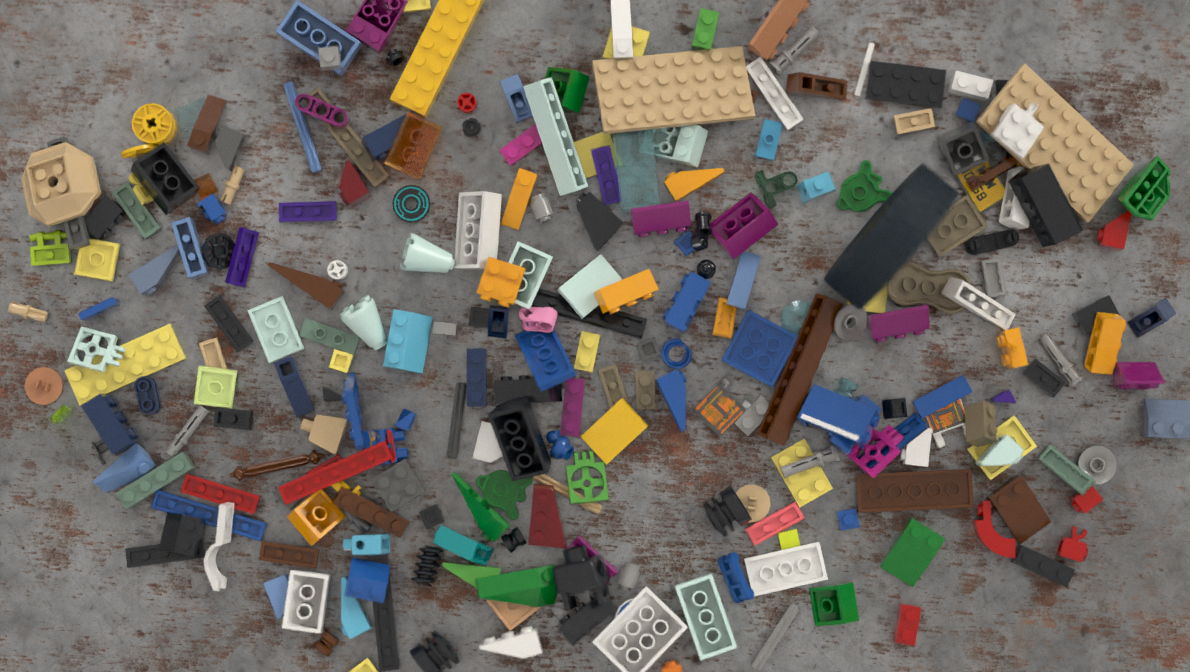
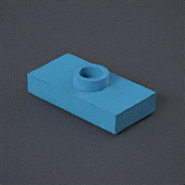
M764 119L755 157L774 161L783 123Z

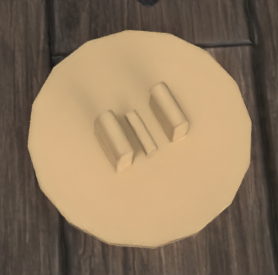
M754 484L745 485L736 492L752 518L749 523L758 522L769 513L771 506L770 497L762 487Z

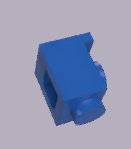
M213 193L197 203L199 208L205 209L202 212L207 220H212L216 225L222 223L225 220V216L228 215Z

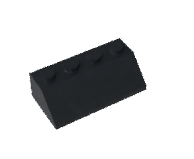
M1049 163L1021 170L1008 181L1042 247L1056 245L1083 231Z
M528 396L508 400L489 412L488 418L512 481L549 473L551 459Z

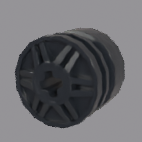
M731 486L720 492L723 500L720 503L715 497L711 498L715 505L714 507H711L708 501L703 503L708 519L724 537L728 535L725 526H728L732 532L735 531L732 523L734 520L740 526L752 520Z
M436 630L431 633L435 642L428 636L425 638L429 647L426 648L419 643L409 651L423 672H443L442 665L451 670L453 667L449 659L456 665L460 662L454 647Z

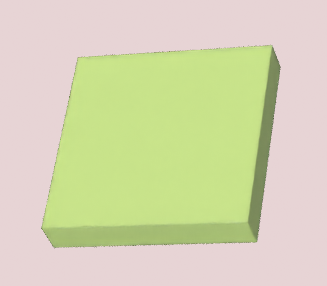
M199 365L194 404L232 409L237 370Z

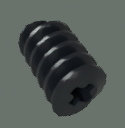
M425 545V547L419 548L423 555H417L421 562L415 563L419 570H413V573L418 576L411 578V580L417 584L433 587L429 583H434L436 580L431 576L438 574L433 568L440 566L435 561L442 559L437 553H442L444 550Z

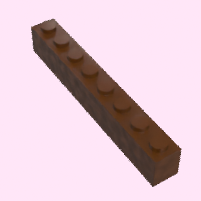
M815 294L757 435L785 446L806 393L811 386L814 374L819 367L822 355L826 350L827 343L834 331L835 318L844 304L828 296Z

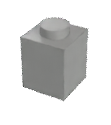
M338 46L318 48L320 67L323 71L342 69Z

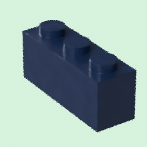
M467 348V407H487L486 348Z

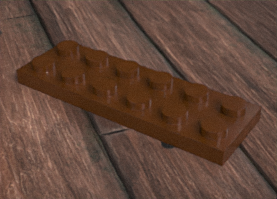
M972 469L878 473L874 478L867 474H855L858 513L974 507Z

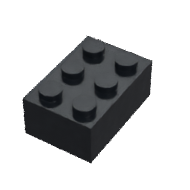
M162 143L133 162L132 173L165 215L197 195L200 187L165 143Z

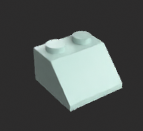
M1007 434L1000 435L997 438V442L992 443L975 464L977 466L1017 464L1023 457L1024 449Z

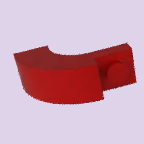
M980 500V504L977 505V515L980 516V520H973L974 530L978 539L991 552L1008 558H1016L1015 539L1000 536L992 526L991 500Z

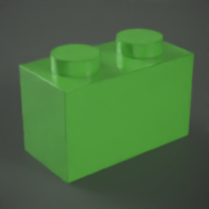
M704 8L700 9L691 49L711 51L719 12Z

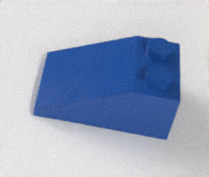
M676 369L655 381L680 432L686 430V386L684 383L687 380L683 372H678Z

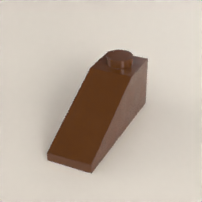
M797 72L787 74L786 93L845 100L848 81Z
M208 94L187 144L190 149L209 154L226 100Z

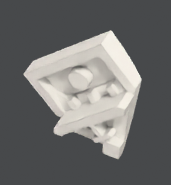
M482 421L472 458L489 463H498L503 458L493 428L491 423Z

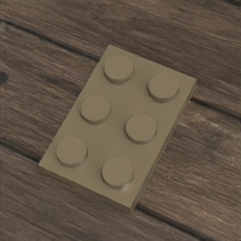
M967 194L954 203L927 240L939 258L988 226Z

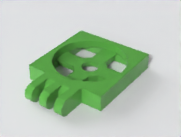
M593 450L588 451L589 458L587 459L585 451L581 452V459L578 458V452H573L574 465L565 467L570 505L609 500L604 462L594 463ZM581 469L582 478L577 481H571L573 473ZM589 469H596L601 474V478L593 479L590 477ZM585 480L590 481L591 485L589 487L583 485ZM602 486V492L593 498L592 489ZM581 488L584 491L585 499L577 496L572 489Z

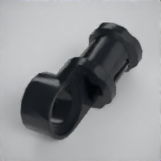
M698 212L695 215L697 227L695 235L691 237V243L697 252L708 248V236L712 233V228L710 227L712 215L709 212Z

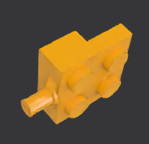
M1019 327L998 332L996 342L998 348L1002 350L1003 355L1000 357L1003 367L1006 366V370L1028 365Z

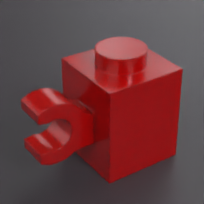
M1073 526L1070 538L1061 536L1056 555L1082 562L1088 555V548H1086V543L1079 540L1086 536L1087 530L1083 529L1082 533L1077 535V527Z

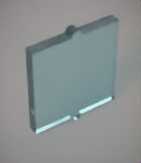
M205 97L174 109L178 119V126L181 127L185 139L191 136L193 127L206 100Z

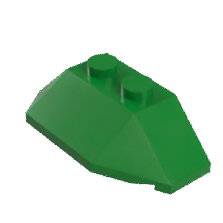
M1157 155L1133 176L1117 198L1133 216L1152 221L1170 197V168Z

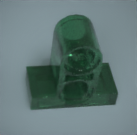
M763 170L754 174L769 210L777 206L774 196L793 189L798 182L797 175L791 171L766 179ZM790 176L793 179V184L790 186L786 185L783 181L784 177ZM766 184H774L776 187L775 192H768Z

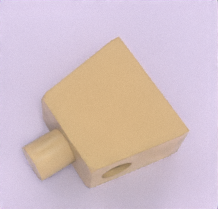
M316 415L314 422L303 419L300 429L310 432L308 441L333 454H338L348 422L345 418Z

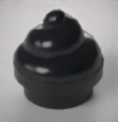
M702 260L697 265L699 276L704 279L714 276L716 267L712 261Z

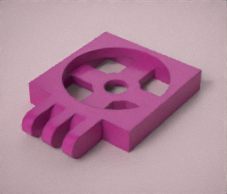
M890 425L880 433L876 429H872L870 442H879L875 445L865 444L863 448L865 455L861 459H858L861 450L858 444L852 448L850 454H846L850 460L872 478L900 453L896 445L902 441L903 435ZM888 445L890 451L884 457L881 454V450ZM876 450V454L870 455V451ZM875 459L877 462H879L873 468H868L866 466V464L870 460Z

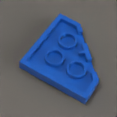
M355 372L347 373V379L344 380L342 399L343 403L347 404V422H351L352 428L349 429L350 438L355 440L356 446L364 444V432L361 430L360 405L358 406L359 390Z

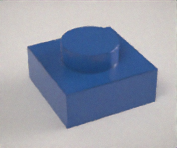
M856 508L837 511L840 530L860 527Z

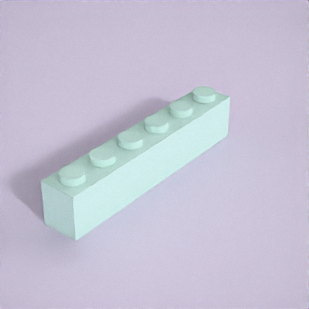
M552 77L523 86L559 195L562 196L588 187Z

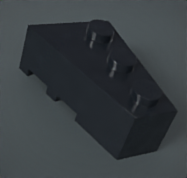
M530 375L519 376V380H512V376L501 377V381H494L495 404H503L508 400L528 396L530 403L562 402V383L541 392L536 380L530 379Z
M595 591L589 596L591 599L586 604L584 602L580 603L574 608L576 611L571 616L567 614L559 620L561 624L558 626V629L572 647L618 609L612 600L599 605Z

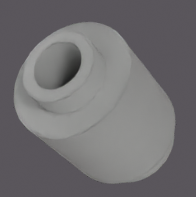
M544 193L531 197L530 206L536 221L540 220L541 223L551 220V216L554 213L548 197H545Z
M625 562L617 580L620 589L628 592L631 589H635L640 575V566Z

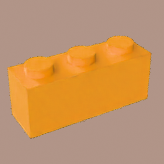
M647 269L594 292V295L602 313L604 314L609 311L610 314L621 310L620 306L626 304L627 307L637 304V299L643 298V300H647L653 297V293L659 289L650 269Z
M1097 312L1084 363V367L1091 373L1113 374V370L1116 367L1118 350L1121 348L1122 334L1126 329V320L1119 314Z

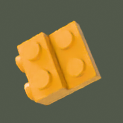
M488 257L477 294L480 295V299L491 302V298L498 300V304L509 307L510 304L514 305L526 268Z

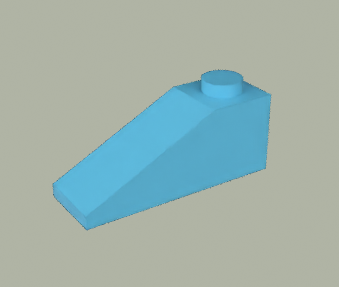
M345 576L341 578V622L343 625L340 627L344 636H349L351 639L371 629L372 625L359 599L344 596L348 579Z

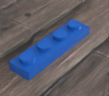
M916 413L912 414L895 428L898 433L903 435L902 441L896 445L899 450L928 428L926 423ZM888 445L881 450V454L884 457L890 451ZM876 450L870 451V455L876 454ZM865 452L862 455H860L858 459H861L865 455ZM875 459L870 460L866 464V466L868 468H873L879 462H877Z

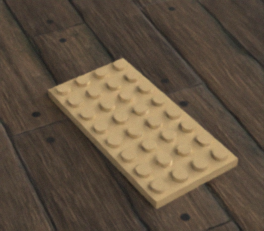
M742 46L711 49V51L697 50L635 56L629 59L592 61L603 134L755 118Z
M1024 63L981 114L976 123L991 136L999 124L998 120L1008 105L1016 104L1024 111L1028 109L1032 102L1038 105L1032 116L1044 128L1025 157L1020 159L1001 143L999 144L1026 169L1049 163L1074 213L1085 223H1088L1134 164Z

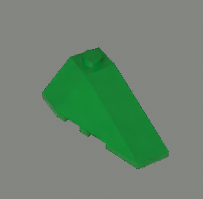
M454 472L452 477L478 526L483 531L481 535L490 542L492 539L495 542L511 524Z

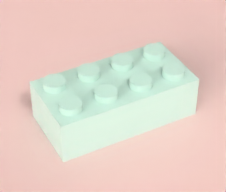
M708 573L674 585L700 660L737 648L712 574Z

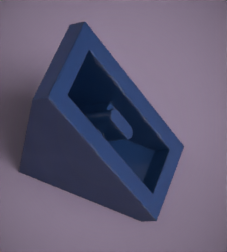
M490 305L488 336L507 338L509 307Z

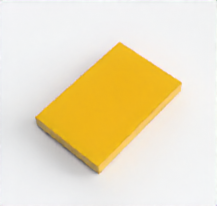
M621 398L581 438L607 465L649 425Z

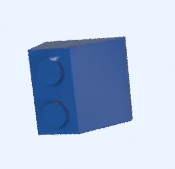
M352 558L344 596L384 603L390 565Z

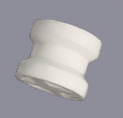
M334 260L328 265V274L333 279L342 280L347 276L348 268L342 261Z

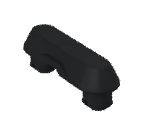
M1008 229L973 237L966 241L965 249L969 254L976 255L1011 247L1018 243L1019 235L1015 230Z

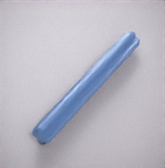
M292 81L287 82L283 86L311 171L313 173L319 172L322 168L304 113L300 112L295 105V99L298 95Z

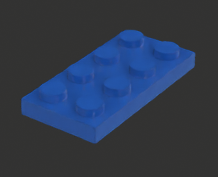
M555 330L550 333L523 331L515 335L541 392L577 376Z

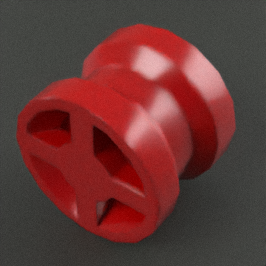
M463 93L457 99L458 107L463 113H472L477 107L476 99L471 93Z

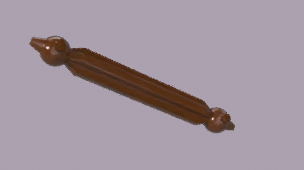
M312 450L309 455L291 456L250 465L244 469L237 466L234 472L229 475L241 481L244 476L251 477L306 465L310 461L316 465L324 457V454Z

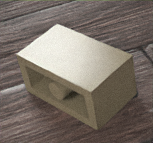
M983 400L965 406L966 442L976 447L997 442L995 405Z

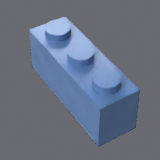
M188 217L172 222L171 224L188 278L195 279L210 274L208 265L202 256V246L194 219Z

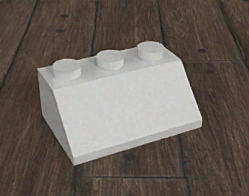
M290 570L282 628L319 634L323 632L331 574Z

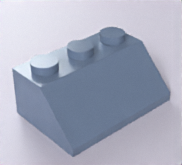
M1144 399L1143 437L1190 439V401Z

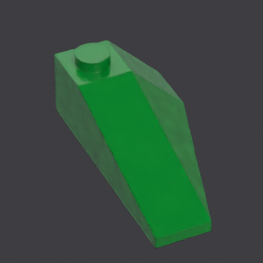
M555 565L475 579L478 598L531 607L555 604L557 594L553 577Z

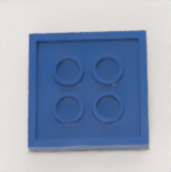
M748 310L721 361L773 387L798 336Z

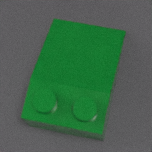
M909 518L880 567L913 587L933 560L946 538L915 519Z

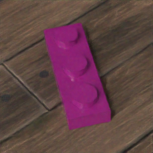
M570 378L565 381L560 435L579 437L585 379Z

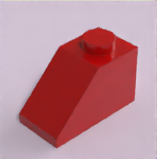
M1130 211L1121 214L1101 227V230H1098L1096 236L1098 246L1118 251L1125 248L1132 214Z

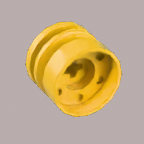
M155 103L145 104L134 113L132 129L135 135L144 143L154 144L158 147L162 143L170 144L176 137L178 131L177 121L174 115L163 106ZM150 122H155L157 124L156 127L149 125Z

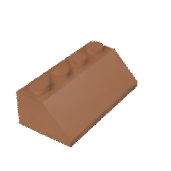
M779 0L750 41L747 50L758 58L761 57L765 63L768 58L772 60L778 52L775 48L779 43L783 44L789 36L786 32L790 27L794 29L800 20L797 16L800 12L805 13L810 5L808 3L809 0Z

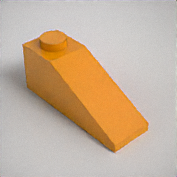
M519 168L501 225L519 231L538 178L537 174Z
M723 168L680 171L677 174L674 171L665 177L666 180L663 184L674 202H678L724 174L725 170Z

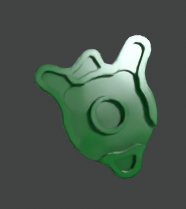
M865 160L861 163L858 172L843 182L837 207L840 210L848 209L855 212H863L870 209L877 202H885L892 192L878 187L882 182V177L874 174L871 162Z
M497 470L488 475H480L476 480V484L481 489L483 497L489 505L504 510L509 519L516 520L519 513L515 502L526 500L525 488L532 483L533 479L529 477L512 481L508 471Z

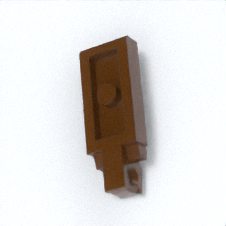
M1007 156L998 162L999 165L995 168L990 166L982 172V176L973 175L966 181V184L971 192L1014 168L1018 161L1014 157L1009 158Z

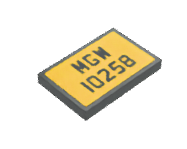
M990 161L956 176L953 175L965 196L968 194L980 215L1002 202L1005 184L1000 176L971 192L966 184V181L973 175L982 176V172L990 166L994 168Z

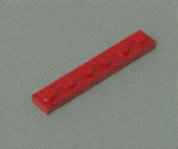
M383 441L281 485L278 489L285 505L387 462L393 459L386 441Z

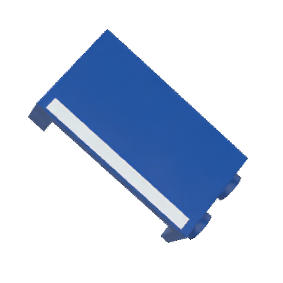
M815 384L797 417L800 424L807 427L809 424L837 434L856 442L861 449L870 442L871 431L873 427H877L880 420L876 408Z

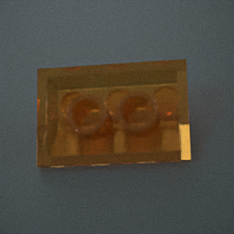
M407 111L384 164L419 181L443 127Z

